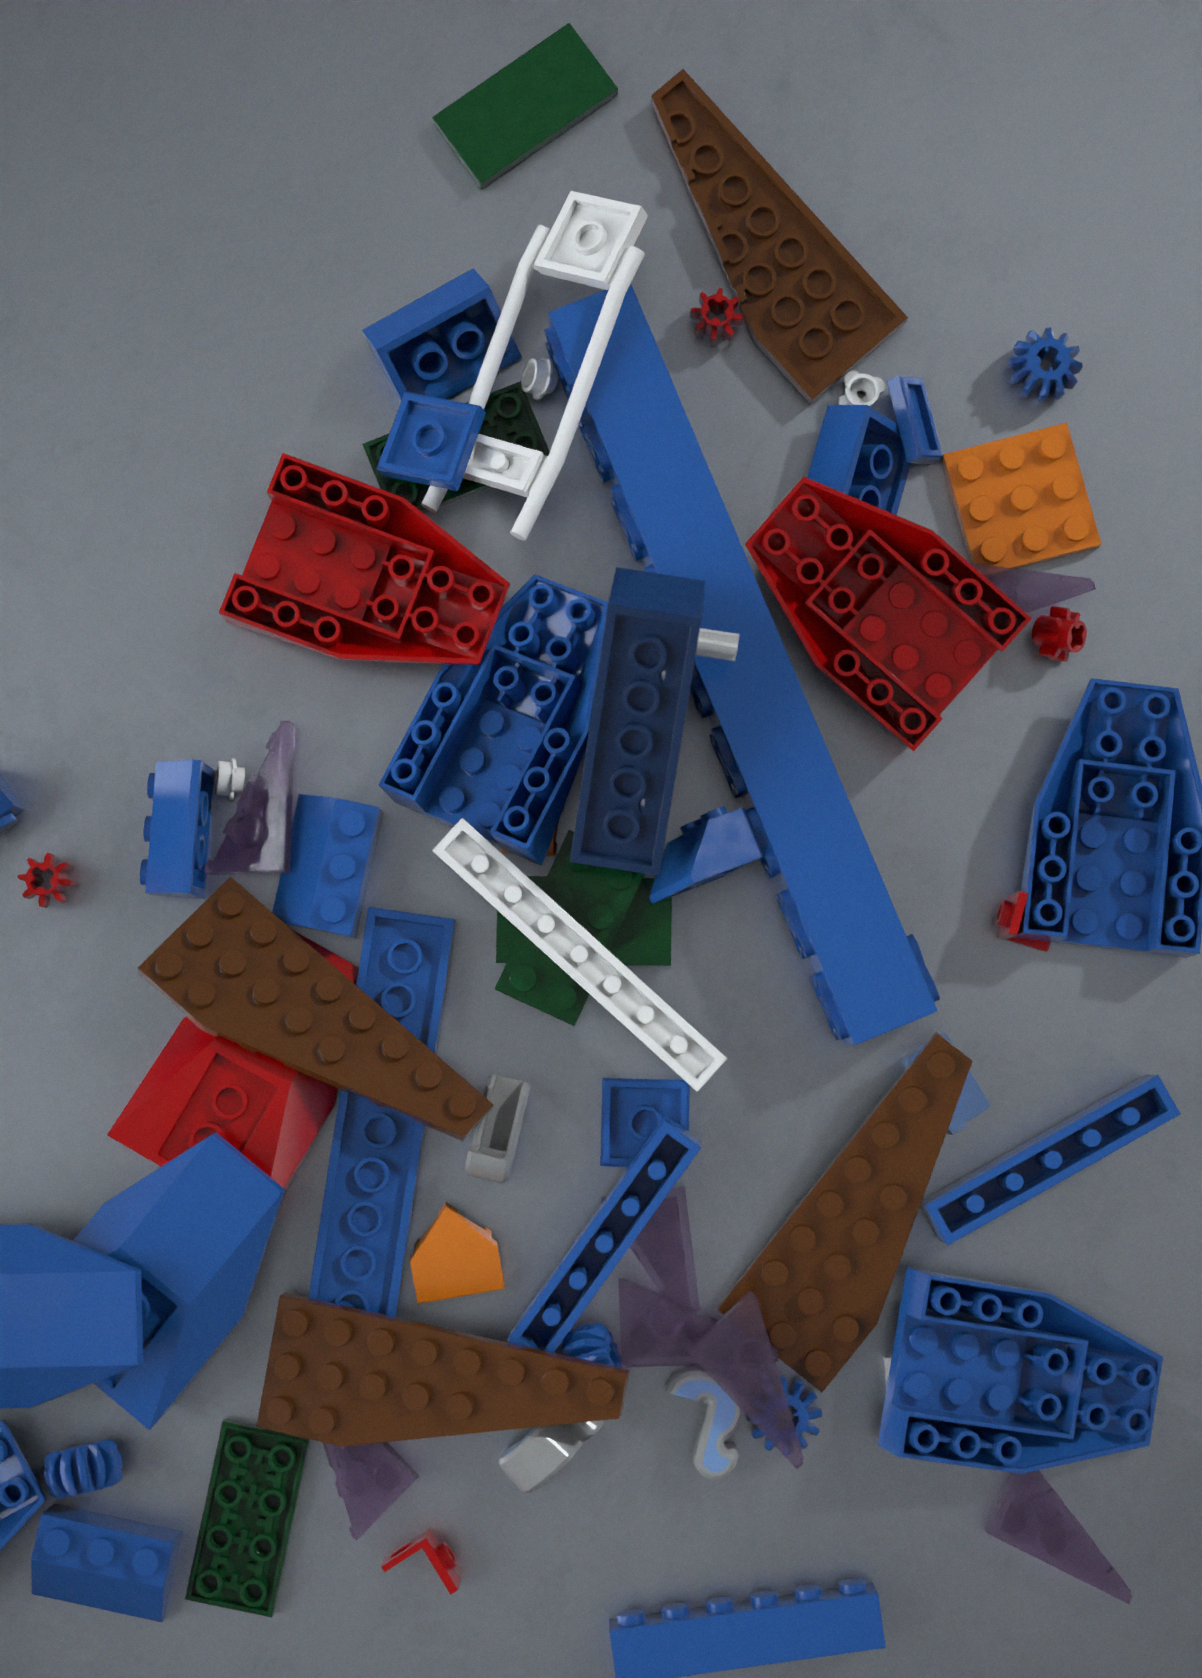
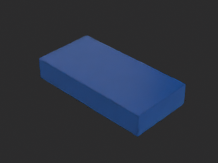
M899 375L887 380L907 463L933 464L942 460L943 455L924 380L922 378Z

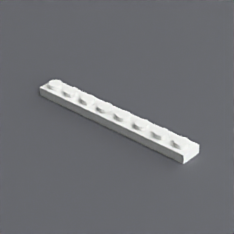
M463 818L432 850L696 1092L726 1061L727 1058Z

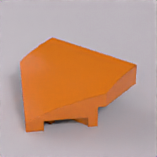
M445 1202L438 1212V1217L421 1239L418 1238L414 1243V1252L410 1256L418 1304L505 1289L498 1243L492 1239V1230L487 1227H479L460 1215L457 1208Z

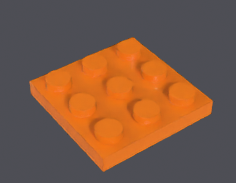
M1067 423L943 454L941 461L970 564L985 577L1097 549L1102 545Z

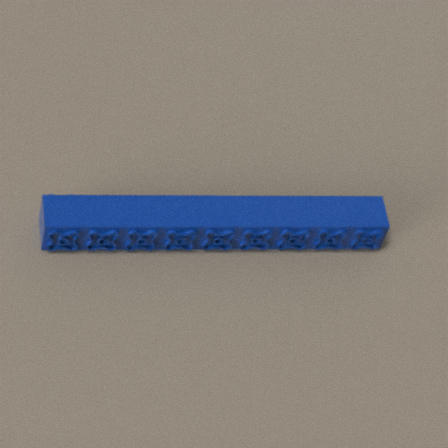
M630 284L578 425L590 450L601 481L603 483L610 481L612 485L610 488L612 494L610 501L635 561L643 559L645 564L643 569L645 572L705 581L700 628L739 634L735 661L695 656L690 693L701 719L708 717L713 728L711 729L712 734L709 735V739L721 764L731 793L735 799L742 797L747 808L745 811L764 854V857L760 858L764 872L768 879L775 877L781 891L775 895L776 900L789 927L796 949L802 960L809 957L815 974L810 975L809 978L822 1006L829 1028L836 1041L843 1040L845 1046H855L937 1012L938 1010L934 1002L940 1000L939 993L927 970L913 934L906 936L635 291L632 284ZM608 290L600 291L548 312L549 328L544 329L547 338L545 345L549 357L558 372L567 400L570 398Z

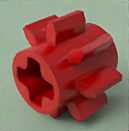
M719 288L715 295L709 297L701 292L699 294V303L702 307H694L690 310L689 318L700 320L694 329V335L699 336L703 333L710 338V345L713 346L716 339L724 336L727 340L732 341L734 332L731 325L740 326L743 321V315L733 313L738 306V297L729 300L723 295L722 288ZM712 312L715 316L723 313L724 319L722 322L717 317L709 320V313Z
M1051 606L1050 616H1039L1032 628V640L1037 647H1040L1038 654L1048 656L1052 660L1067 662L1069 652H1079L1084 647L1087 638L1086 625L1083 621L1079 620L1080 613L1071 612L1070 608Z
M46 853L44 863L28 858L27 862L30 868L26 874H20L17 877L25 881L28 887L22 896L31 899L39 895L38 904L39 907L48 908L50 898H55L62 903L67 902L63 893L67 887L76 886V882L69 880L66 874L72 865L68 862H63L55 866L56 858L51 853ZM44 872L54 874L50 878V883L52 884L50 889L40 887L44 883V878L42 877Z

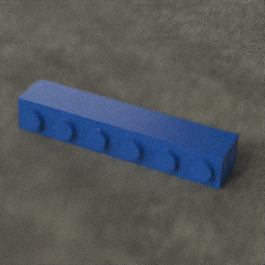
M1146 1074L923 1199L920 1206L940 1242L948 1246L1179 1116L1180 1112L1159 1075Z
M665 1115L511 1328L507 1341L526 1347L555 1352L702 1148L700 1139Z
M851 1578L840 1581L837 1588L821 1590L820 1585L809 1584L796 1587L794 1594L777 1596L776 1591H759L751 1594L750 1600L733 1602L731 1597H716L707 1600L706 1606L688 1608L686 1603H673L663 1606L660 1613L645 1615L641 1609L625 1610L617 1614V1619L609 1620L615 1677L677 1678L886 1648L878 1592L873 1583H866L863 1578Z

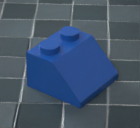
M725 806L701 815L700 819L679 828L682 835L668 842L665 847L660 875H656L649 894L652 904L723 878L764 857L744 807L727 813Z

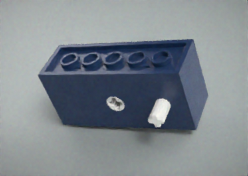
M616 567L607 606L570 862L660 875L695 656L735 661L738 649L739 634L700 628L705 581Z

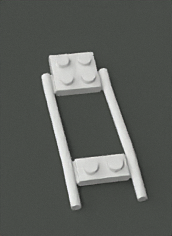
M570 191L552 229L550 230L543 225L537 226L518 264L468 404L481 406L483 409L487 403L534 270H538L543 275L608 290L549 455L546 456L543 452L478 434L466 467L464 479L527 497L510 532L511 535L520 540L526 541L565 462L625 294L645 256L641 249L634 247L648 218L642 206ZM430 486L421 506L436 513L448 489Z

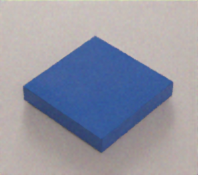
M404 392L376 470L382 476L458 491L486 412L478 405Z
M602 1078L600 1166L628 1167L665 1115L689 1131L690 1085L684 1080Z

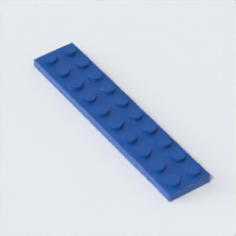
M368 907L356 986L436 1054L456 920ZM340 1089L308 1298L396 1317L425 1125L414 1121L413 1117L387 1106L383 1108L371 1103L370 1099L349 1090L346 1092Z

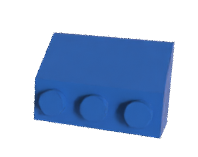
M472 268L366 327L362 332L400 401L404 392L448 399L476 383L501 310L489 285ZM512 334L499 370L522 357Z
M828 405L807 478L897 515L911 465L906 460L898 425L868 405Z
M202 760L156 762L155 773L149 774L147 795L149 799H153L152 816H146L143 830L144 841L149 842L148 859H143L140 867L141 885H146L145 893L205 899L216 770Z
M299 794L272 913L285 924L356 939L384 812L376 806L339 798Z
M53 1504L40 1517L31 1557L32 1594L163 1622L183 1531Z

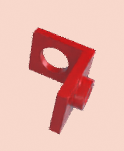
M1018 891L1008 896L1007 900L1003 899L995 920V924L1000 926L997 938L1040 951H1048L1051 943L1049 941L1014 937L1017 936L1028 893Z
M430 1528L384 1557L380 1566L383 1572H386L420 1549H423L450 1595L459 1590L461 1579L454 1569L458 1565L454 1553L445 1541L441 1544L438 1543Z

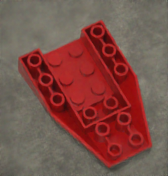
M282 453L266 492L271 499V503L243 574L234 573L219 610V614L227 623L339 660L480 665L510 588V583L405 498Z
M804 476L745 543L814 665L912 751H915L941 722L943 718L940 714L995 652H1003L1032 619L933 530Z
M294 931L356 985L359 967ZM186 1016L167 1042L107 1136L161 1167L217 1132L282 1186L286 1192L335 1107L339 1088L284 1066L283 1062L260 1052L254 1053L240 1047L239 1043L220 1035L216 1037L204 1032Z

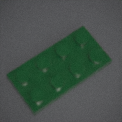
M568 830L541 890L610 951L645 874L570 862L574 832ZM522 932L495 986V990L574 1027L589 997L587 991Z

